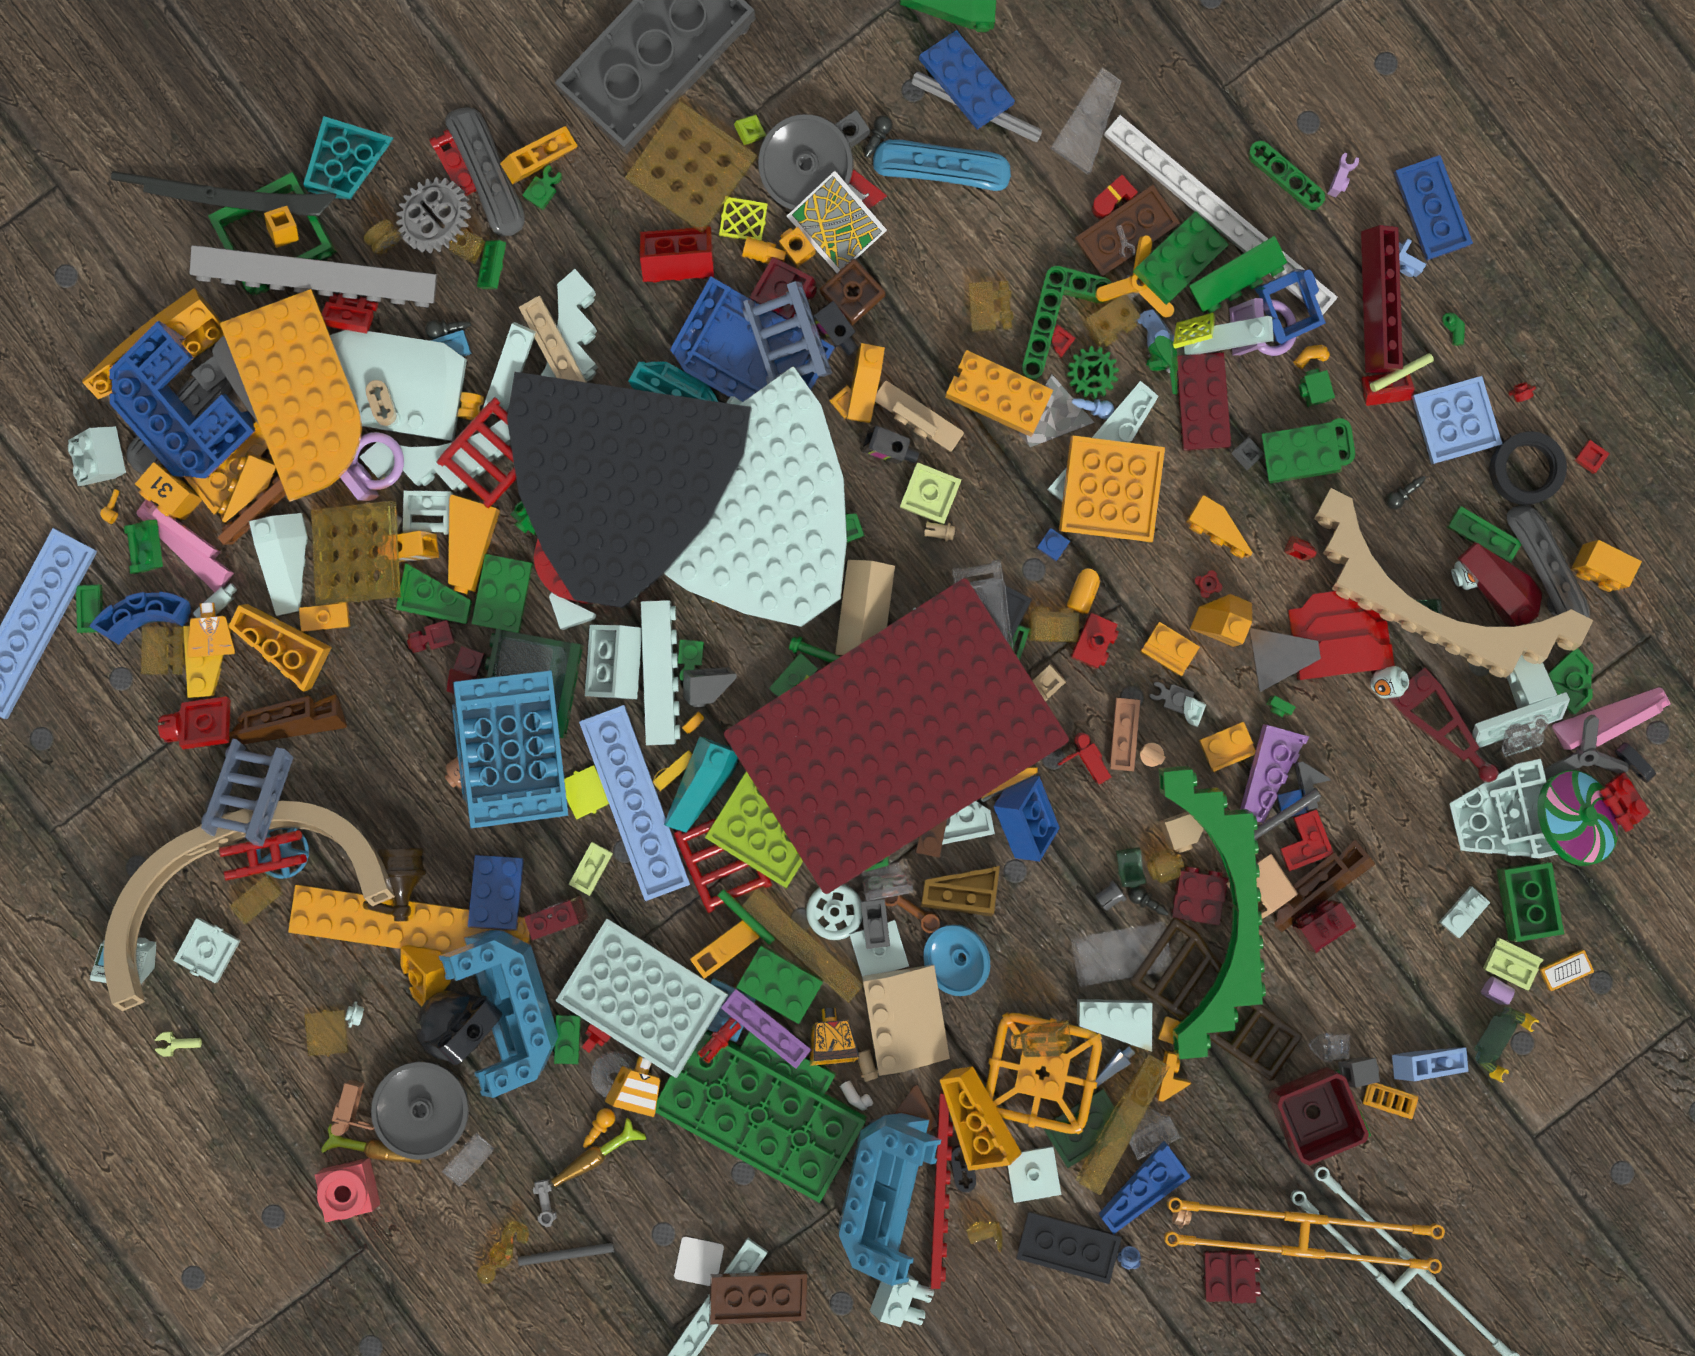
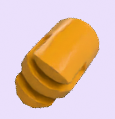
M1084 569L1079 573L1067 602L1068 608L1083 614L1089 613L1100 585V579L1096 571Z

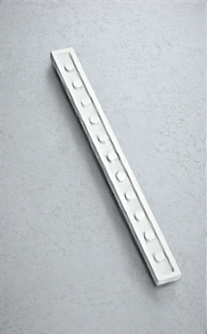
M1121 115L1105 132L1104 136L1192 210L1196 211L1242 252L1246 253L1268 240L1267 237ZM1283 252L1287 260V264L1283 266L1285 270L1274 276V278L1276 279L1295 269H1305ZM1315 278L1319 288V292L1315 296L1323 315L1338 297ZM1297 282L1285 287L1304 303Z

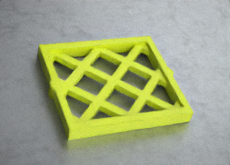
M725 197L719 236L746 240L747 236L744 235L751 232L754 236L751 238L762 240L768 204ZM733 202L743 204L737 208ZM730 203L734 210L727 215L726 208ZM750 205H755L759 207L755 210H752ZM746 206L751 213L743 217L739 210ZM763 209V218L760 220L755 213ZM737 213L741 220L734 224L730 217ZM753 215L757 222L750 227L746 220ZM728 220L731 227L724 230V221ZM744 222L748 229L740 233L737 226ZM760 225V235L757 236L753 229ZM734 229L738 235L730 234L728 232Z
M1214 312L1177 322L1173 342L1174 348L1212 339L1215 323Z

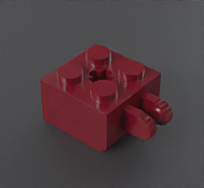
M1327 899L1318 903L1315 906L1316 910L1308 914L1305 912L1296 918L1295 921L1297 923L1292 925L1306 949L1314 953L1319 952L1320 949L1356 927L1341 902L1328 901Z

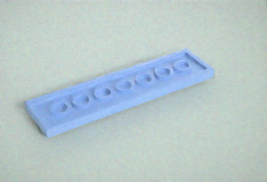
M52 528L0 625V717L3 719H8L70 604L77 586L80 585L97 553V550Z
M625 705L580 721V726L644 900L647 901L690 885L671 829L664 825L666 816L655 786L652 783L650 772Z

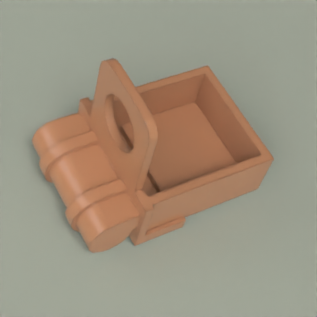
M349 1080L344 1083L340 1101L336 1104L332 1121L335 1122L331 1126L333 1135H343L348 1131L350 1125L374 1130L372 1123L355 1119L365 1083L355 1080Z

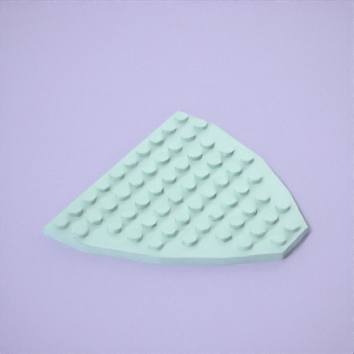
M793 366L740 404L752 407L745 456L710 524L665 575L687 591L744 614L802 627L841 599L847 531L844 478L821 404Z

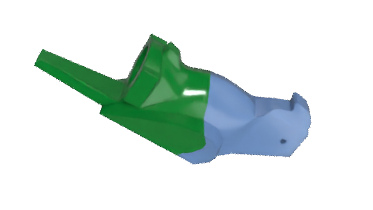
M1153 309L1144 311L1139 315L1138 323L1147 329V347L1151 356L1146 365L1152 371L1170 369L1172 392L1175 395L1177 394L1178 360L1177 348L1173 346L1174 335L1157 311Z

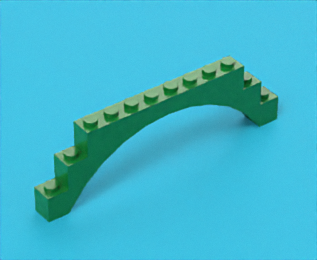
M1190 767L1158 768L1160 793L1188 811L1203 827L1218 850L1229 878L1233 904L1232 933L1224 963L1213 986L1200 1004L1173 1029L1174 1053L1179 1059L1208 1057L1211 1039L1207 1033L1235 1031V1023L1238 1022V1011L1234 1007L1263 1004L1262 997L1266 995L1265 984L1261 979V973H1264L1265 968L1264 961L1260 958V949H1263L1262 935H1259L1262 915L1258 911L1261 892L1260 888L1257 887V878L1260 876V869L1255 858V854L1259 852L1258 841L1254 838V830H1257V818L1248 809L1224 811L1227 808V797L1219 788L1194 789L1197 786V775Z

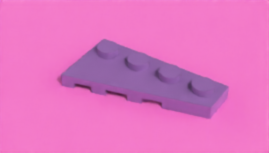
M1263 724L1240 810L1248 809L1256 816L1257 822L1264 823L1278 797L1277 792L1279 788L1286 782L1288 778L1287 773L1292 764L1296 763L1300 755L1298 753L1302 745L1306 744L1308 736Z

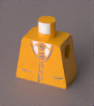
M201 603V618L190 619L187 657L235 654L226 616H215L214 603Z

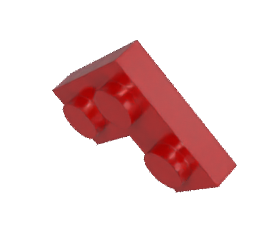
M1317 809L1293 817L1301 840L1279 848L1288 871L1326 858L1334 853Z

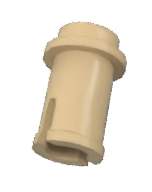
M927 521L925 537L945 539V542H948V540L953 541L955 526H951V523L943 525Z
M870 1049L859 1052L858 1058L862 1072L860 1076L864 1078L865 1082L878 1078V1070L875 1068Z

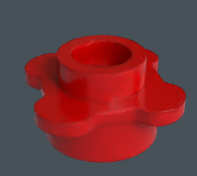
M1527 382L1519 383L1513 387L1514 390L1508 392V395H1513L1515 402H1522L1534 396L1533 390L1536 389V386H1530Z
M1210 570L1206 575L1195 578V584L1199 586L1201 590L1200 595L1203 598H1208L1210 594L1218 593L1222 590V584L1219 583L1215 571Z

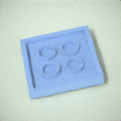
M1482 376L1412 396L1431 465L1502 444Z

